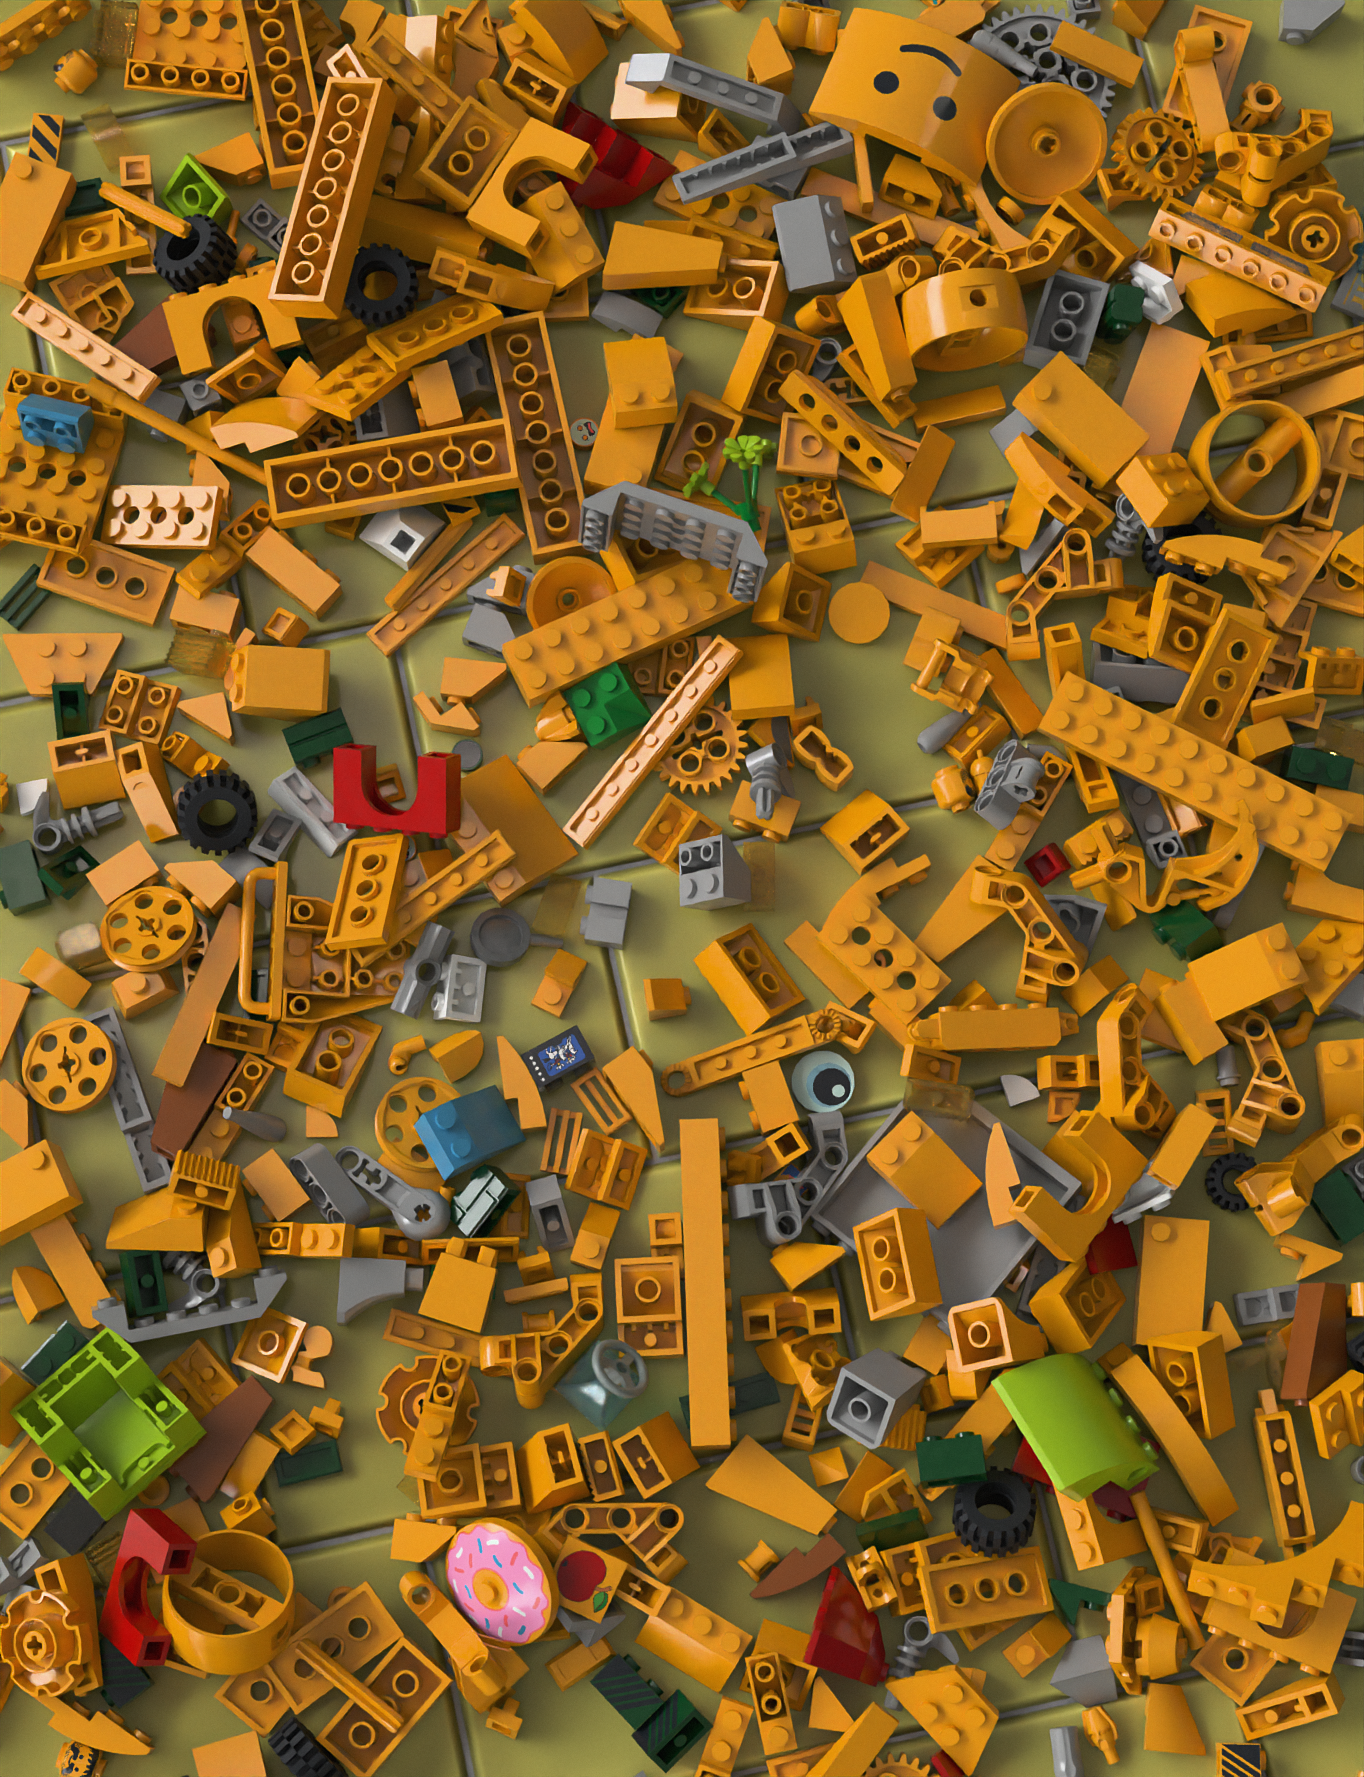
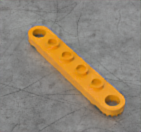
M820 1009L809 1015H803L692 1056L679 1063L671 1064V1066H667L663 1070L660 1077L662 1088L670 1096L682 1097L740 1076L744 1071L816 1048L839 1037L843 1028L842 1021L833 1010ZM831 1018L834 1020V1028L830 1033L824 1034L818 1031L817 1025L821 1019ZM677 1072L683 1073L685 1075L683 1086L677 1089L671 1088L669 1086L671 1075Z

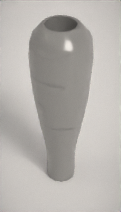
M979 30L973 35L970 42L971 46L985 53L998 63L1022 71L1032 78L1037 74L1038 66L1029 62L1014 48L991 32Z
M979 701V702H978V705H979V708H978V709H980V708L982 707V704H981V702ZM964 708L962 713L955 710L934 722L919 734L917 739L919 748L926 754L936 753L960 730L972 714Z
M226 1107L223 1110V1117L225 1119L235 1122L247 1131L267 1141L278 1142L286 1135L287 1128L285 1122L276 1116L237 1110L232 1107Z

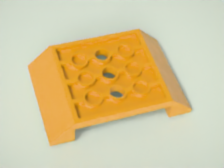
M140 0L133 58L127 59L124 90L246 100L251 89V82L235 0ZM168 12H173L177 15L176 21L171 24L161 21L162 16ZM197 15H203L207 18V22L203 26L196 27L191 24L192 19ZM227 18H234L237 21L236 26L232 29L222 28L221 23Z
M12 367L3 391L6 406L0 420V537L79 555L91 543L126 439L129 415L86 395L84 391L88 384ZM120 392V393L124 394L125 396H127V397H129V398H132V397H130L129 395H127L126 393ZM32 393L90 406L95 423L84 454L78 452L66 453L56 447L47 445L35 446L25 441L17 413L18 404ZM17 462L26 465V468L21 472L10 470L11 465ZM46 469H52L56 472L55 476L50 479H43L39 475ZM75 476H82L86 479L80 486H74L69 483Z

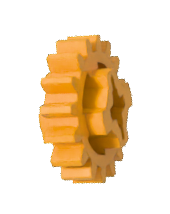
M326 412L301 436L292 439L293 442H296L292 446L294 453L303 454L309 453L306 446L320 451L358 444L357 437L353 436L356 434L355 425H350L351 421ZM332 423H335L338 426H340L343 429L344 433H342L341 430H336L332 426ZM325 435L330 437L326 439V443L320 442L324 439Z

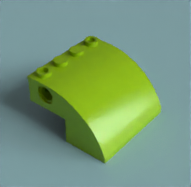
M108 1327L103 1329L9 1411L20 1426L106 1522L118 1514L127 1503L144 1491L154 1479L170 1468L181 1455L193 1447L207 1433L186 1406L157 1378L141 1356L120 1335Z
M1064 1353L1026 1363L995 1378L991 1383L1060 1493L1078 1503L1109 1481L1128 1491L1160 1470L1155 1462L1159 1456L1148 1441L1143 1443L1138 1433L1142 1431L1141 1427L1131 1414L1125 1415L1121 1408L1125 1403L1116 1389L1112 1388L1109 1390L1104 1382V1379L1108 1376L1097 1361L1092 1363L1079 1354Z

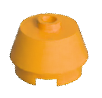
M1153 1613L1152 1616L1139 1618L1135 1640H1138L1139 1657L1135 1658L1137 1674L1150 1676V1679L1154 1680L1179 1673L1182 1659H1186L1188 1642L1187 1638H1183L1182 1625L1156 1613Z

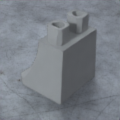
M341 1258L337 1325L347 1326L360 1313L383 1301L405 1298V1291L423 1292L424 1269L407 1268L406 1260Z
M879 1348L874 1349L841 1368L826 1412L829 1423L869 1449L877 1448L885 1441L900 1418L917 1401L920 1390L926 1380L927 1372L919 1367H909L902 1362L899 1355L892 1351L886 1353Z

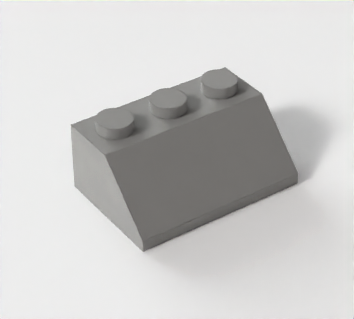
M817 194L773 205L772 212L788 291L812 295H836L849 289L856 281L857 273L841 197Z
M1059 269L1053 276L1047 278L1025 348L1023 364L1043 369L1062 351L1080 369L1085 368L1110 284Z
M1092 641L1090 683L1104 690L1119 685L1124 699L1132 702L1153 701L1165 705L1178 703L1188 682L1189 674L1150 657L1146 660Z

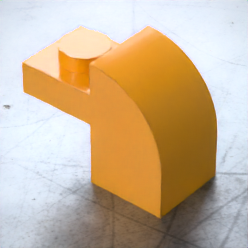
M794 1121L745 1153L762 1157V1181L813 1148L798 1123Z

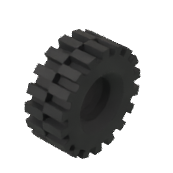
M293 1716L268 1739L269 1745L274 1749L273 1751L281 1758L280 1760L297 1777H349L339 1761L315 1739L316 1737L303 1723Z

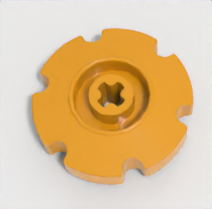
M1313 185L1308 187L1306 195L1300 196L1293 190L1274 205L1269 213V217L1274 222V225L1270 229L1264 230L1263 239L1334 272L1335 274L1331 280L1334 281L1344 275L1356 262L1358 254L1353 250V247L1356 243L1363 242L1364 229L1361 217L1355 206H1343L1345 197L1341 192L1326 186ZM1315 230H1317L1320 236L1314 237L1310 241L1307 235H1313Z
M435 1355L416 1356L415 1365L412 1368H405L402 1363L398 1364L385 1377L378 1391V1394L385 1398V1405L381 1408H376L379 1428L390 1444H394L397 1441L403 1442L404 1449L402 1453L406 1456L409 1454L421 1417L422 1407L420 1405L425 1399L438 1356ZM469 1375L450 1440V1448L465 1445L474 1434L478 1424L477 1420L471 1418L470 1413L472 1409L480 1407V1399L477 1388Z
M37 1589L21 1594L6 1609L9 1621L0 1625V1652L4 1663L8 1662L11 1665L12 1680L23 1691L36 1697L47 1693L49 1697H53L74 1689L85 1677L83 1663L90 1662L92 1658V1635L88 1622L83 1623L80 1620L79 1612L81 1608L69 1595L60 1590L52 1589L43 1592L42 1589Z

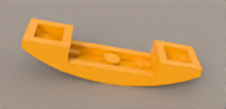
M150 155L119 157L122 189L155 205ZM124 209L127 221L134 225L138 234L147 240L151 248V253L125 259L126 275L158 274L155 270L156 267L153 265V259L155 258L153 255L154 249L158 247L157 225Z

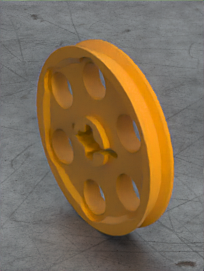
M162 886L143 887L123 895L108 909L101 923V942L108 957L117 966L131 972H153L172 965L186 954L196 937L197 920L189 901L181 893ZM145 899L153 900L150 907L146 909L137 908L141 901ZM173 905H180L182 907L174 915L166 914L167 909ZM120 918L128 919L125 926L121 928L112 927L116 920ZM141 922L144 923V925L146 927H149L150 929L154 928L156 936L153 934L152 931H148L147 929L144 930ZM174 931H185V935L178 940L169 939ZM129 943L132 945L125 953L116 952L117 947L121 944ZM152 949L160 950L156 958H144L148 951Z
M73 1017L58 1019L42 1027L30 1040L22 1061L23 1081L32 1098L49 1110L62 1114L79 1113L96 1105L110 1090L117 1071V1054L109 1036L95 1024ZM84 1027L87 1031L86 1039L82 1043H74L73 1033L78 1028ZM49 1036H56L57 1046L55 1049L45 1052L43 1049L45 1039ZM99 1049H104L106 1051L105 1061L101 1065L95 1066L92 1062L93 1054ZM68 1059L75 1062V1065L71 1066V1072L64 1069V1066L68 1065ZM39 1066H45L47 1069L46 1077L40 1082H35L33 1079L34 1070ZM93 1079L96 1082L95 1091L91 1095L84 1096L82 1085L85 1081ZM60 1087L66 1090L65 1100L62 1103L54 1104L52 1101L53 1092Z
M413 1077L397 1083L384 1095L375 1115V1134L381 1149L394 1163L405 1169L415 1172L437 1171L435 1163L413 1125L423 1113L462 1096L447 1083L431 1077ZM422 1087L431 1088L435 1093V1099L431 1102L423 1101L418 1095V1090ZM395 1097L403 1099L406 1103V1110L403 1112L393 1111L390 1108L389 1100ZM392 1127L399 1129L403 1136L402 1140L396 1143L389 1141L385 1134L386 1130ZM415 1147L424 1148L428 1154V1159L424 1162L415 1161L411 1156V1150Z

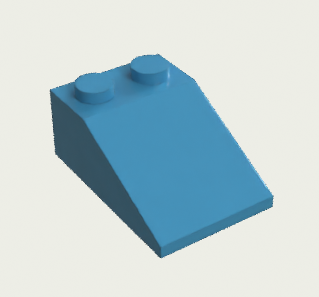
M496 1085L450 1100L425 1112L413 1125L444 1181L526 1141L524 1134Z

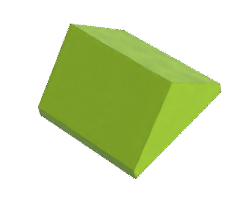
M191 153L185 155L159 196L175 216L181 219L188 215L191 217L195 214L208 215L219 225L231 215L233 210L227 193Z

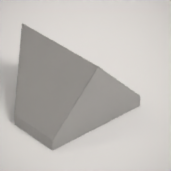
M1043 894L1075 940L1087 947L1090 957L1107 904L1078 895Z
M1101 1634L1068 1642L1066 1650L1049 1683L1084 1707L1118 1699L1114 1671L1109 1664V1656L1106 1654Z

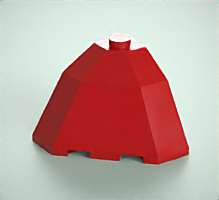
M569 101L561 131L590 144L599 159L583 184L557 173L558 182L561 181L574 206L582 208L584 204L592 209L626 205L675 172L677 167L664 156L637 143V139L617 128V130H614L603 118Z
M831 1566L802 1662L876 1687L878 1681L884 1683L890 1666L889 1663L884 1662L886 1654L878 1616L874 1611L868 1613L858 1591L839 1568Z

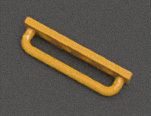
M798 369L789 374L779 388L778 393L887 495L895 492L908 475L907 464L904 458L818 378L804 375ZM805 393L813 397L815 401L814 408H810L805 404L803 400ZM827 414L832 415L836 419L837 429L828 426L826 422ZM850 435L859 440V450L853 449L849 445L848 437ZM872 456L880 459L883 465L882 471L876 470L872 466Z
M278 861L273 867L254 868L245 876L243 883L238 999L242 1008L247 1012L266 1015V1022H277L281 1017L288 862ZM260 879L273 880L267 1002H256L251 998L256 883Z

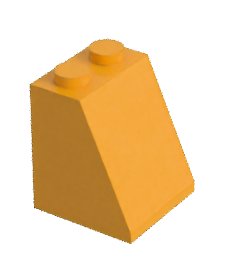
M620 63L618 75L615 77L616 90L614 101L610 106L611 120L622 131L627 133L698 143V132L704 125L707 102L660 85L652 94L624 84L629 63Z
M246 645L236 650L231 662V668L234 671V683L229 693V698L232 702V712L301 723L327 712L331 650Z
M0 1355V1444L8 1448L24 1430L9 1411L38 1386Z

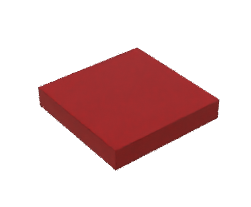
M1113 1213L1106 1220L1107 1225L1104 1230L1097 1234L1088 1245L1089 1249L1085 1259L1090 1275L1138 1266L1128 1225H1124L1123 1221L1114 1224L1112 1220Z

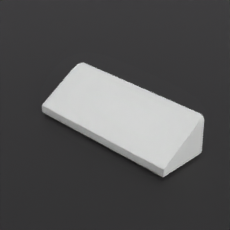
M296 766L274 779L271 783L268 794L287 814L302 819L301 829L327 857L331 858L348 843V840H352L358 832L355 829H347L346 824L334 823V806Z

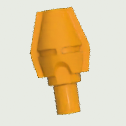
M1101 1705L1092 1706L1082 1711L1084 1734L1092 1747L1096 1746L1100 1751H1103L1109 1765L1118 1762L1120 1757L1114 1745L1116 1744L1115 1739H1118L1119 1736L1115 1722Z

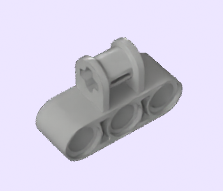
M1015 739L1005 743L999 750L992 765L993 767L974 805V811L997 830L1005 829L1013 821L1021 802L1034 798L1036 794L1035 786L1046 771L1044 765L1038 761V758Z

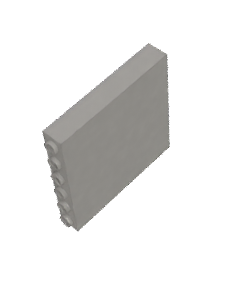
M916 1083L823 1196L810 1215L811 1220L814 1222L811 1227L824 1238L831 1235L838 1241L836 1246L843 1247L846 1251L845 1255L851 1258L854 1254L858 1257L852 1227L896 1207L915 1209L869 1165L866 1157L912 1110L983 1183L939 1230L926 1219L943 1304H940L938 1308L935 1306L920 1314L926 1318L929 1314L933 1315L940 1321L937 1327L951 1337L948 1323L950 1309L954 1306L996 1297L1040 1243L1020 1222L998 1230L994 1229L986 1192V1157L993 1124L998 1122L1001 1124L1022 1188L1010 1191L1013 1202L1026 1185L1043 1187L1067 1210L1082 1191V1183L957 1086L956 1089Z

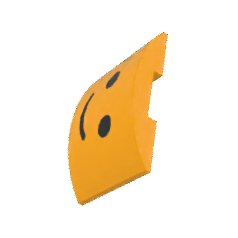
M854 8L808 114L863 138L866 133L921 157L920 163L976 187L987 162L986 139L990 124L1000 107L1017 92L1021 81L985 53L941 30L895 14Z

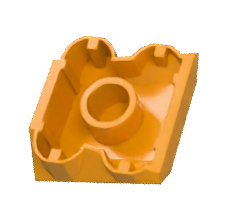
M808 1333L782 1345L811 1412L813 1413L816 1409L830 1404L841 1368L851 1363L852 1360L840 1356L837 1351V1342L827 1333L809 1335Z

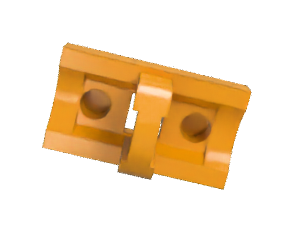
M875 1546L869 1547L858 1555L844 1558L868 1613L880 1610L899 1600ZM876 1577L878 1578L879 1582L867 1586L868 1583L876 1580Z

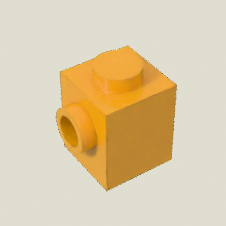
M253 1490L237 1498L231 1505L219 1512L228 1529L249 1531L263 1537L277 1529L271 1518L275 1514L274 1509L265 1497L259 1500Z

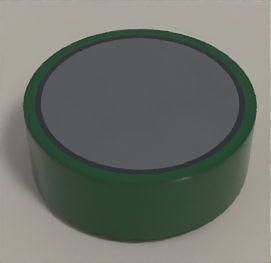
M470 739L461 740L452 749V753L461 754V771L472 772L482 764L483 752L477 742Z

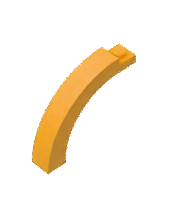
M1074 622L1043 628L1048 673L1053 697L1067 671L1086 680L1082 641ZM1064 745L1069 764L1073 765L1071 774L1081 802L1085 803L1088 813L1120 807L1119 796L1107 766Z
M1122 1342L1098 1358L1097 1362L1104 1369L1107 1376L1149 1428L1180 1476L1195 1507L1209 1521L1211 1526L1214 1527L1239 1510L1227 1483L1199 1437L1137 1354L1134 1355L1125 1343Z

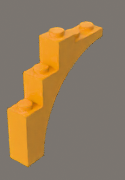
M1351 1500L1346 1515L1330 1536L1311 1550L1284 1561L1265 1565L1230 1566L1194 1559L1187 1590L1202 1596L1250 1608L1249 1619L1265 1625L1282 1628L1290 1599L1323 1608L1331 1579L1360 1588L1364 1587V1504Z

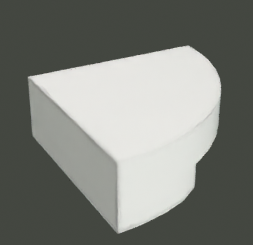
M47 778L16 784L22 816L32 814L42 791H49V780Z
M1003 1075L999 1077L1009 1107L1041 1097L1037 1088L1029 1080L1021 1076Z

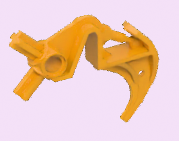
M1244 798L1236 802L1240 820L1238 831L1220 849L1209 854L1176 859L1170 857L1157 888L1152 895H1146L1145 858L1142 848L1125 842L1118 844L1108 822L1102 823L1099 821L1095 823L1096 826L1090 828L1100 850L1097 858L1098 863L1070 874L1072 885L1076 892L1106 881L1107 884L1136 908L1146 913L1158 912L1166 904L1175 906L1181 900L1199 898L1196 900V904L1199 909L1206 912L1227 904L1243 890L1252 875L1258 858L1259 843L1250 810ZM1237 854L1242 855L1240 859L1235 858ZM1115 862L1124 863L1122 867L1117 869L1110 867ZM1187 878L1209 885V887L1179 890L1176 884L1182 879Z

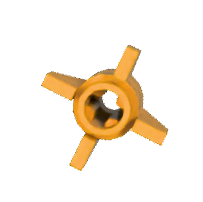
M559 690L548 696L536 718L537 726L534 727L540 741L585 742L587 738L566 698Z

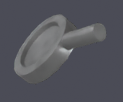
M493 908L481 913L474 921L470 941L472 950L480 960L488 965L505 967L519 962L527 953L528 946L562 948L563 935L530 933L529 926L521 915L510 909Z

